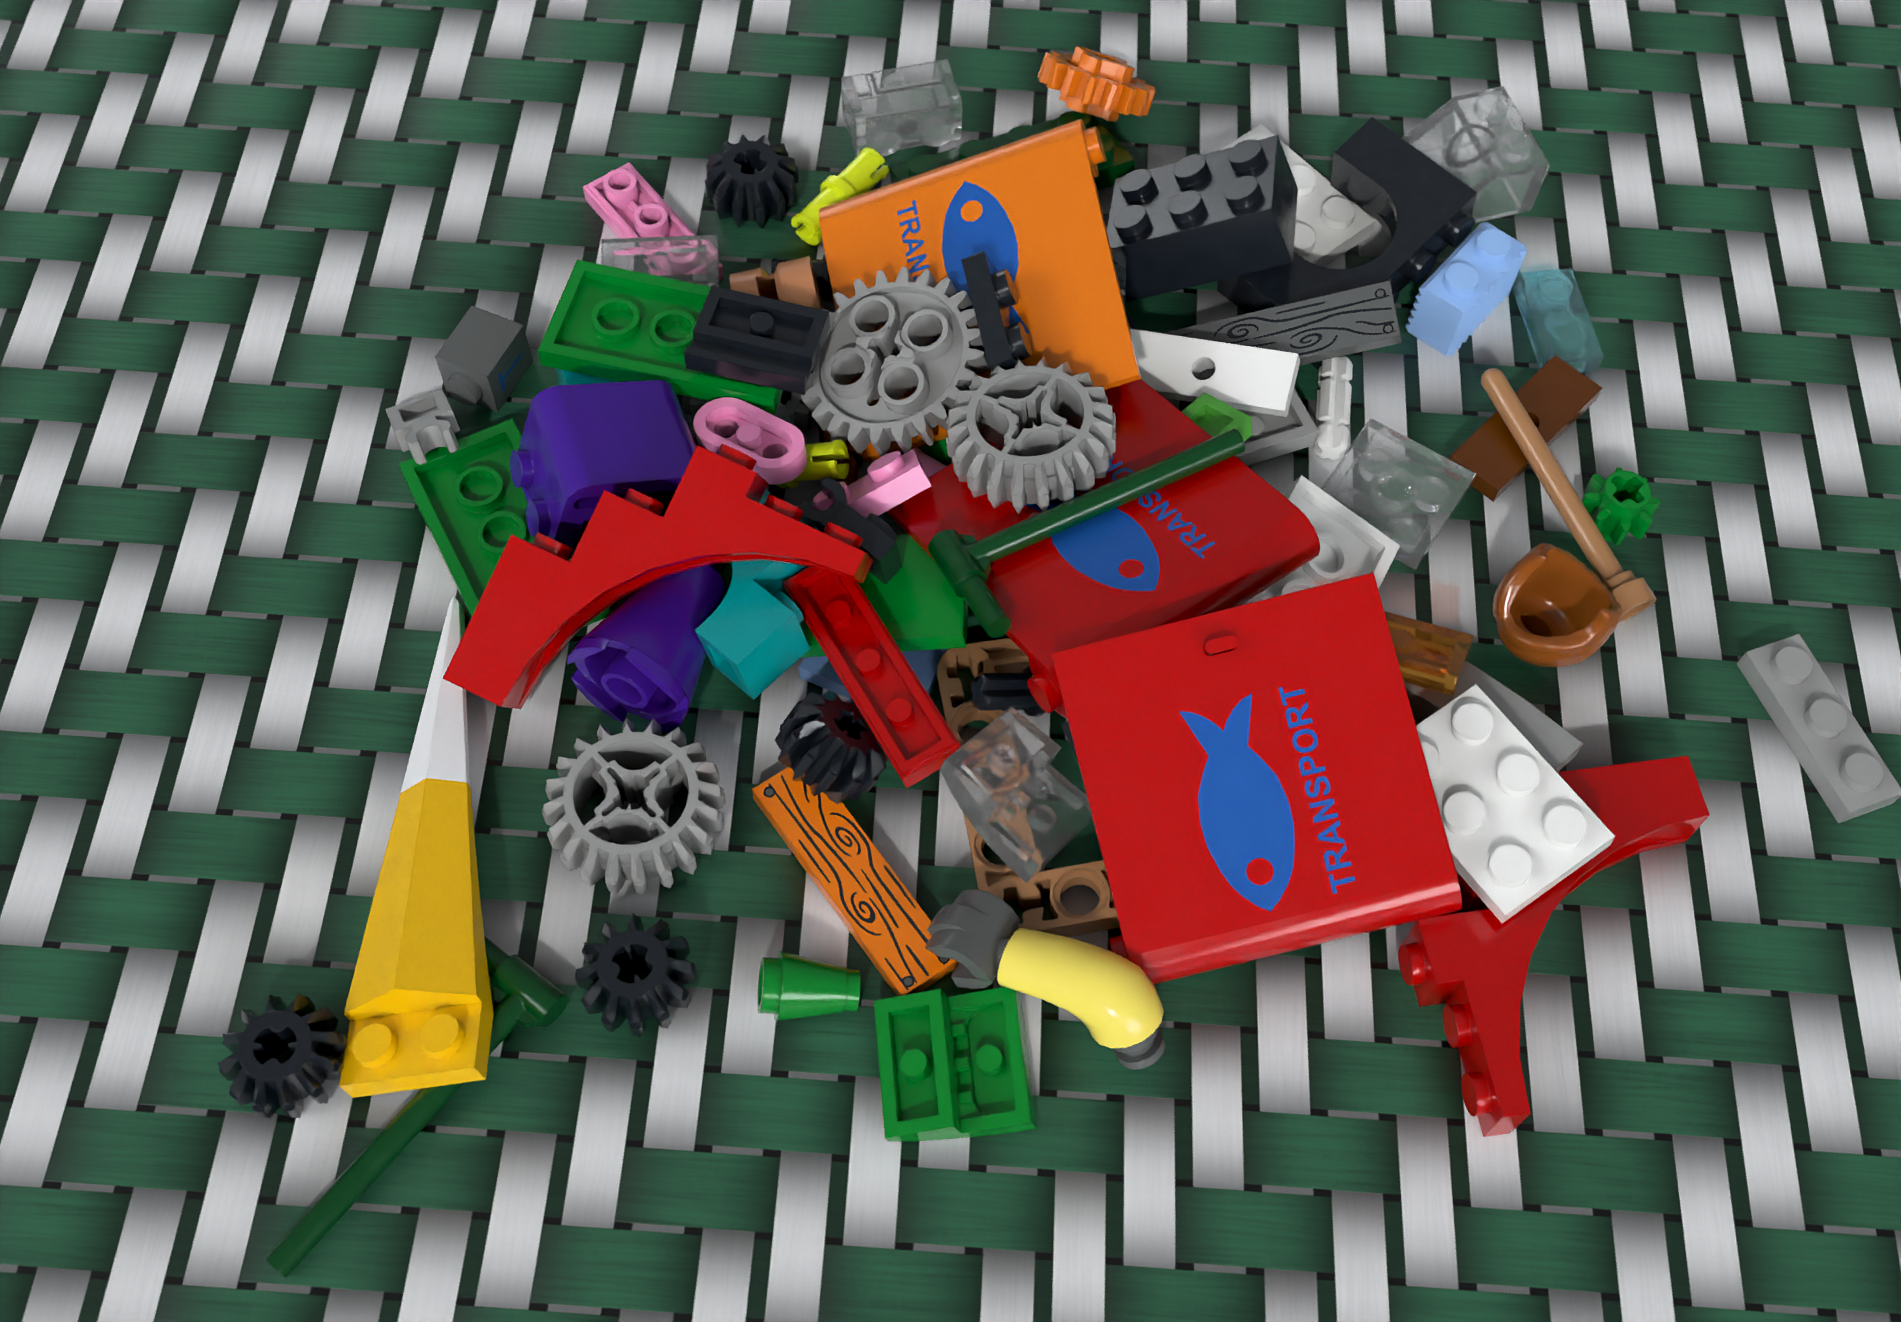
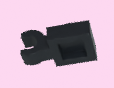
M825 477L820 484L823 493L834 501L828 509L820 511L815 510L810 504L803 501L799 505V508L804 511L802 517L812 528L821 532L824 531L827 522H830L862 537L863 541L859 549L866 552L874 560L868 572L886 585L902 567L896 542L898 540L897 534L877 515L869 513L865 518L851 508L842 485L834 479Z

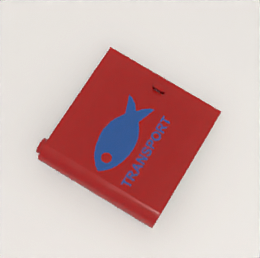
M1142 379L1106 389L1104 391L1108 397V405L1112 406V411L1116 416V451L1113 452V459L1109 460L1106 477L1095 478L1092 490L1213 437ZM990 441L987 442V443H989L991 446H993L994 448H996V443H993V442H990ZM1233 456L990 563L991 572L988 576L987 585L1011 620V627L1005 634L1029 658L1033 676L1027 680V684L1033 698L1045 712L1051 713L1055 710L1059 715L1067 718L1051 653L1241 606L1317 557L1320 552V543L1317 533L1307 516L1236 456ZM953 463L928 477L932 485L931 487L886 511L931 558L932 556L928 551L929 542L937 533L943 530L953 529L959 534L974 536L976 541L1042 513L1037 504H1026L1018 515L1011 501H1006L994 509L988 500L987 494L973 497L967 482H959L958 475L955 474L953 469ZM1074 491V498L1084 493ZM1057 499L1050 501L1047 510L1062 504V502Z
M1374 572L1051 653L1122 934L1109 938L1111 950L1113 953L1139 966L1154 985L1459 911L1462 908L1461 891Z

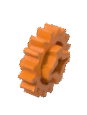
M1076 46L1073 55L1068 53L1063 55L1052 51V53L1046 52L1038 75V81L1047 84L1046 87L1061 91L1059 100L1066 102V107L1079 113H1087L1114 122L1118 120L1120 113L1128 116L1129 113L1138 117H1142V115L1147 116L1156 92L1154 90L1155 87L1146 84V81L1143 79L1132 77L1135 68L1127 65L1128 61L1081 46Z

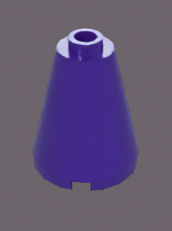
M710 564L668 575L637 590L576 643L567 657V665L575 663L577 669L571 678L579 691L593 705L620 722H624L627 712L647 719L649 722L644 730L653 718L661 725L662 733H669L683 723L689 712L707 655L695 629L711 616L726 594L725 582L716 565Z

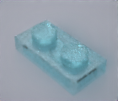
M1572 268L1518 273L1512 290L1539 368L1541 369L1556 355L1579 372L1597 371L1604 355Z

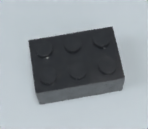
M1278 135L1260 140H1245L1231 148L1205 155H1189L1175 163L1149 170L1137 169L1123 177L1115 178L1107 234L1110 247L1121 248L1126 256L1125 297L1127 302L1293 263L1298 187Z

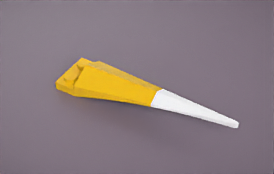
M455 597L449 603L343 1014L350 1020L339 1087L352 1098L486 1080L494 1013L475 847L467 699L465 689L442 679L465 632V610Z

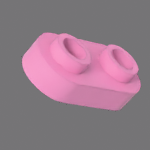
M731 397L718 398L703 405L695 414L693 426L698 446L717 454L720 445L725 444L757 460L753 471L764 478L768 484L777 485L789 482L798 477L807 465V451L802 432L796 426L743 400Z

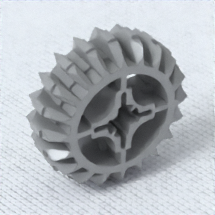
M1044 356L1036 366H1025L1018 357L1014 368L1004 370L997 365L994 371H991L989 379L973 375L972 383L969 387L970 391L957 392V400L954 403L955 408L949 410V417L946 422L948 437L946 438L947 453L952 459L955 474L958 475L959 482H967L973 497L987 494L988 500L994 509L1006 501H1011L1018 515L1026 504H1037L1042 512L1047 510L1050 501L1057 499L1065 503L1074 498V491L1084 494L1090 492L1095 484V478L1106 477L1109 460L1113 459V452L1116 451V416L1112 411V406L1108 405V397L1105 395L1104 387H1094L1089 372L1073 376V371L1068 361L1056 369L1049 368ZM986 440L996 443V448L987 443Z
M626 717L622 726L623 733L611 735L610 730L600 724L597 731L599 741L593 745L576 737L574 750L577 759L558 757L556 768L560 778L547 779L545 791L548 799L551 801L543 804L542 814L545 823L551 826L547 832L550 844L553 849L557 851L562 850L560 858L566 869L572 871L581 867L582 879L590 887L605 876L608 891L615 895L622 889L626 880H633L636 893L644 896L648 888L647 879L659 876L660 883L670 889L674 883L671 870L679 867L684 872L693 875L697 869L693 853L711 855L714 849V842L710 834L721 832L723 829L724 819L719 809L723 808L726 800L724 788L717 784L720 780L718 767L713 761L705 762L707 759L705 748L699 741L687 745L685 733L680 730L679 726L663 737L661 725L654 718L644 732H636L634 723ZM601 786L604 790L605 799L594 809L596 816L583 825L582 818L585 806L593 792ZM684 788L688 793L686 807L679 820L670 828L667 825L664 812L674 803L673 795ZM621 797L629 805L627 810L623 808ZM638 802L639 808L632 810L630 804ZM642 802L646 803L648 814L641 808ZM631 841L644 842V843H640V844L623 845V844H625V843H627V842H631Z

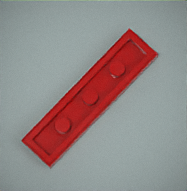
M809 566L782 582L791 600L802 612L805 623L906 789L964 755L958 740L856 581Z

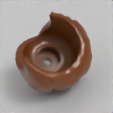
M1545 543L1537 545L1526 553L1505 574L1496 589L1492 602V613L1496 621L1497 632L1507 650L1526 663L1544 667H1567L1586 660L1607 641L1616 629L1623 614L1621 604L1592 570H1589L1583 562H1580L1568 551Z

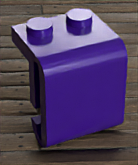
M649 380L558 385L544 389L533 398L519 449L513 450L510 456L512 481L516 488H523L527 500L526 519L531 536L535 537L537 532L573 548L569 558L571 559L583 522L590 520L604 490L623 499L629 488L651 498V492L669 491L672 498L696 449V444L675 390L669 382Z

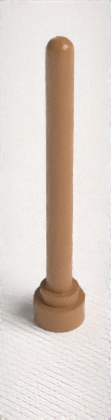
M1497 368L1486 370L1481 377V384L1596 575L1621 604L1623 614L1618 623L1643 612L1657 600L1643 577L1636 579L1631 570H1623L1504 373Z

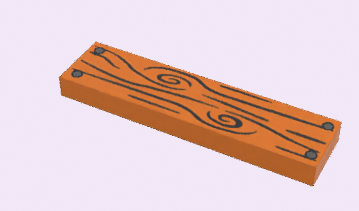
M789 767L752 789L754 801L896 996L922 992L956 969L959 962L950 958L938 957L925 948L931 937V934L927 931L931 920L842 801L837 804L831 801L824 792L813 796L807 784L803 781L792 780L794 771Z

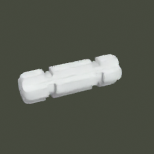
M1346 356L1322 360L1318 375L1320 390L1317 391L1315 425L1319 433L1313 450L1317 457L1330 458L1334 461L1344 457L1349 443V430L1346 425L1350 424L1352 386L1349 380H1352L1353 364Z

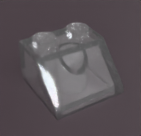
M1504 86L1454 96L1402 138L1478 192L1472 213L1475 223L1531 211L1550 166Z

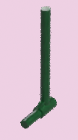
M1234 428L976 541L974 536L959 534L953 529L943 530L930 540L928 551L955 594L960 598H965L987 634L993 638L1000 637L1010 629L1011 620L987 585L988 576L991 572L990 563L1245 451L1243 438L1239 431Z
M484 936L493 1000L497 1004L493 1009L490 1055L519 1023L525 1028L547 1027L552 1024L566 1008L569 997L518 955L509 956ZM464 1083L421 1088L266 1255L264 1260L283 1277L287 1278Z

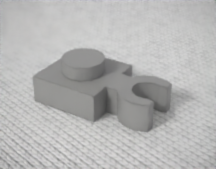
M442 388L385 409L402 452L410 450L415 463L419 465L426 463V453L437 447H447L450 453L458 451L459 444L454 433L461 430Z

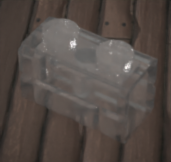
M947 59L841 78L843 118L848 134H850V140L856 157L866 147L874 149L881 156H887L900 149L923 145L939 147L949 141L961 138L962 99L957 85L954 83L953 74Z

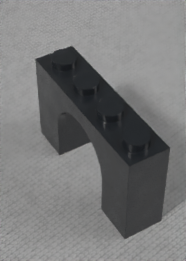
M1372 117L1334 152L1330 186L1374 217L1383 226L1391 243L1389 247L1373 261L1348 269L1321 267L1293 252V263L1218 280L1217 291L1247 314L1390 280L1394 304H1396L1399 292L1411 281L1414 284L1420 283L1434 267L1437 256L1448 245L1455 248L1468 236L1475 224L1472 213L1478 192ZM1322 361L1313 362L1310 364H1312L1315 368L1319 370V368L1322 365Z

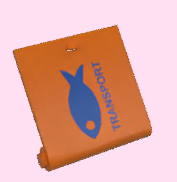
M1082 119L819 209V224L833 294L839 292L850 299L856 295L854 280L859 278L867 288L875 286L878 271L883 270L888 281L895 282L901 268L907 267L914 282H916L925 269L930 270L937 284L947 277L951 279L957 293L965 290L971 300L961 259L984 251L998 271L1007 269L1014 283L1018 304L1010 306L1014 323L1019 321L1022 323L1032 349V357L1024 359L1026 366H1036L1043 356L1049 368L1056 369L1068 361L1073 371V376L1089 372L1094 387H1104V390L1141 379L1094 177L1099 175L1097 164L1106 161L1104 147L1096 126L1086 129ZM833 295L835 309L837 310L839 307ZM884 325L879 326V327L876 328L873 332L878 331V330L881 329ZM939 337L930 340L925 346L932 345ZM992 370L977 375L989 379ZM861 376L854 378L849 384L855 383ZM916 389L905 393L900 400L911 396ZM940 425L932 428L934 442L948 437V431ZM920 435L912 437L911 449L927 445ZM891 441L886 454L894 451L903 452L896 441ZM871 442L862 452L863 458L867 462L882 457L877 453Z

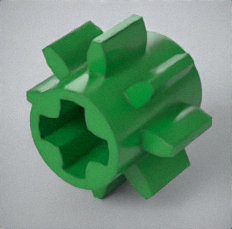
M1617 467L1607 480L1598 474L1592 475L1583 491L1585 494L1581 500L1604 539L1613 542L1617 546L1620 545L1629 532L1634 537L1642 539L1653 523L1651 517L1660 505V499L1651 497L1647 478L1631 471H1623L1621 467Z

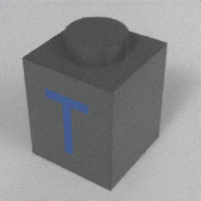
M475 306L469 308L435 356L447 393L464 405L474 406L477 404L497 413L533 362L524 325Z

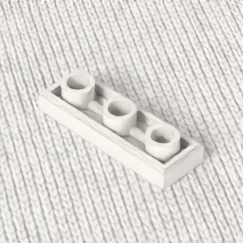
M1130 329L1141 379L1164 398L1193 402L1205 392L1235 409L1283 417L1288 416L1300 364L1298 353ZM1206 369L1215 370L1209 379H1198L1202 371Z

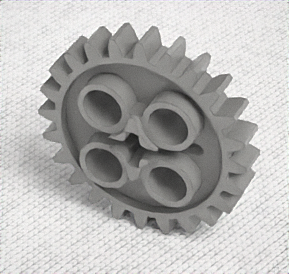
M907 267L901 268L895 282H889L883 270L877 272L874 287L867 288L864 282L858 278L854 280L855 296L849 299L839 292L833 294L839 308L834 313L829 311L830 328L813 374L810 373L806 394L801 395V398L823 431L828 430L834 440L841 439L843 442L848 440L857 453H862L871 442L880 456H884L889 450L891 441H896L904 454L911 450L912 437L918 435L921 436L928 446L933 445L934 436L932 428L940 425L947 430L946 422L949 417V410L955 408L954 403L957 400V392L970 391L969 387L972 383L973 375L978 376L977 374L990 371L991 369L988 366L984 353L985 350L973 304L965 290L957 293L951 279L947 277L937 284L930 270L926 269L916 282H914ZM884 325V326H883L881 329H879L878 331L873 332V331H874L876 328H878L879 326ZM939 337L932 345L925 346L930 340ZM861 376L858 381L848 385L854 378ZM916 389L911 396L900 400L905 393Z

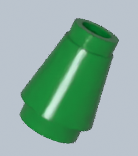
M783 951L779 952L778 958L762 957L758 977V1013L774 1014L775 1021L842 1013L843 1011H857L861 986L859 969H846L843 966Z

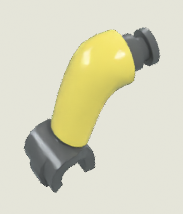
M976 889L963 890L953 904L945 905L937 912L927 931L931 934V937L925 948L938 957L950 958L959 962L951 976L956 987L986 988L993 983L997 976L999 985L1045 1000L1069 1011L1079 1018L1100 1045L1114 1049L1118 1062L1127 1069L1138 1070L1149 1067L1163 1055L1165 1042L1161 1032L1158 1030L1164 1013L1161 1000L1154 984L1143 970L1126 958L1100 946L1074 938L1019 928V917L1008 904L988 892Z

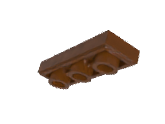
M1554 355L1516 392V395L1549 447L1597 400L1602 387ZM1498 411L1451 454L1446 465L1449 470L1493 502L1530 466Z

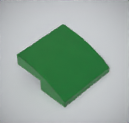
M1000 987L947 997L941 989L874 1001L884 1135L887 1141L945 1140L1037 1129L1020 992L1007 987Z

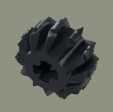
M742 133L739 143L732 144L722 141L719 153L708 155V163L706 165L707 179H705L706 196L709 197L710 204L714 205L720 219L733 217L738 228L747 221H755L762 229L767 218L782 221L786 209L795 207V200L798 197V167L795 165V159L789 157L784 143L771 145L766 134L757 141H749Z
M829 690L823 695L810 692L803 701H799L780 725V732L775 738V742L779 749H781L778 760L781 764L792 768L794 771L792 780L803 781L807 784L813 796L824 792L831 801L837 804L845 798L857 801L863 793L869 792L878 781L879 775L886 768V762L888 761V757L852 698L844 702L836 693Z
M633 913L627 923L628 931L618 933L615 926L607 922L604 923L602 933L606 941L605 945L584 942L582 953L589 965L576 969L575 980L579 988L587 990L581 1001L588 1014L602 1012V1024L611 1033L628 1019L632 1035L640 1038L645 1031V1019L654 1017L659 1026L668 1029L672 1021L667 1006L688 1008L691 998L689 991L684 986L697 979L695 964L685 960L690 953V948L684 937L680 936L669 939V925L662 918L645 932L641 917ZM638 968L648 969L649 975L646 979L640 980ZM632 970L635 975V983H626L624 976Z
M269 994L265 1014L258 1016L250 1009H241V1019L247 1027L243 1032L223 1034V1044L233 1054L218 1063L220 1073L228 1081H233L229 1088V1094L240 1105H247L253 1102V1110L260 1117L269 1119L281 1106L290 1118L296 1117L300 1119L304 1098L311 1096L319 1104H328L329 1095L322 1084L325 1080L340 1079L343 1065L336 1058L345 1053V1047L347 1046V1038L344 1034L335 1031L338 1026V1019L329 1008L323 1007L315 1010L316 1006L312 1000L301 994L287 1007L279 996ZM288 1049L293 1055L288 1061L281 1064L277 1057Z

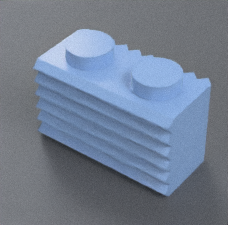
M1488 222L1480 223L1419 288L1420 292L1416 296L1417 300L1413 303L1414 308L1410 311L1411 315L1408 317L1409 322L1405 325L1407 331L1445 356H1454L1456 349H1460L1462 342H1466L1468 336L1472 335L1474 330L1479 328L1480 323L1484 322L1486 317L1491 315L1492 310L1497 308L1499 302H1503L1504 297L1509 295L1527 254L1526 245Z

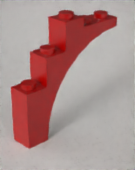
M725 444L720 445L717 454L697 445L663 517L660 515L665 505L647 495L629 488L623 499L604 490L570 561L568 560L573 548L537 532L533 542L530 543L511 534L442 679L500 707L521 710L547 665L583 626L620 598L665 576L714 563L767 560L816 567L863 584L874 560L866 552L859 549L863 541L862 537L838 525L827 522L823 532L800 522L804 514L803 510L772 495H768L764 505L760 504L759 502L768 482L757 472L753 471L757 462L754 458Z
M1688 756L1558 772L1562 779L1614 834L1615 837L1611 845L1504 923L1497 919L1459 874L1458 882L1462 904L1467 911L1471 912L1440 915L1418 920L1399 946L1398 961L1400 972L1404 982L1408 986H1414L1419 1007L1446 1003L1443 1009L1444 1032L1450 1046L1459 1049L1465 1071L1461 1081L1464 1103L1469 1114L1478 1117L1483 1137L1509 1134L1531 1114L1520 1061V1003L1531 955L1552 911L1562 899L1597 872L1638 853L1684 843L1710 816Z

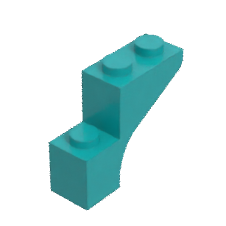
M767 489L759 502L764 505L768 495H771ZM802 517L800 522L810 526ZM767 560L732 562V580L724 599L711 616L695 629L712 665L753 700L810 649L800 626L804 616L798 606L789 598L782 584L783 581L809 566Z

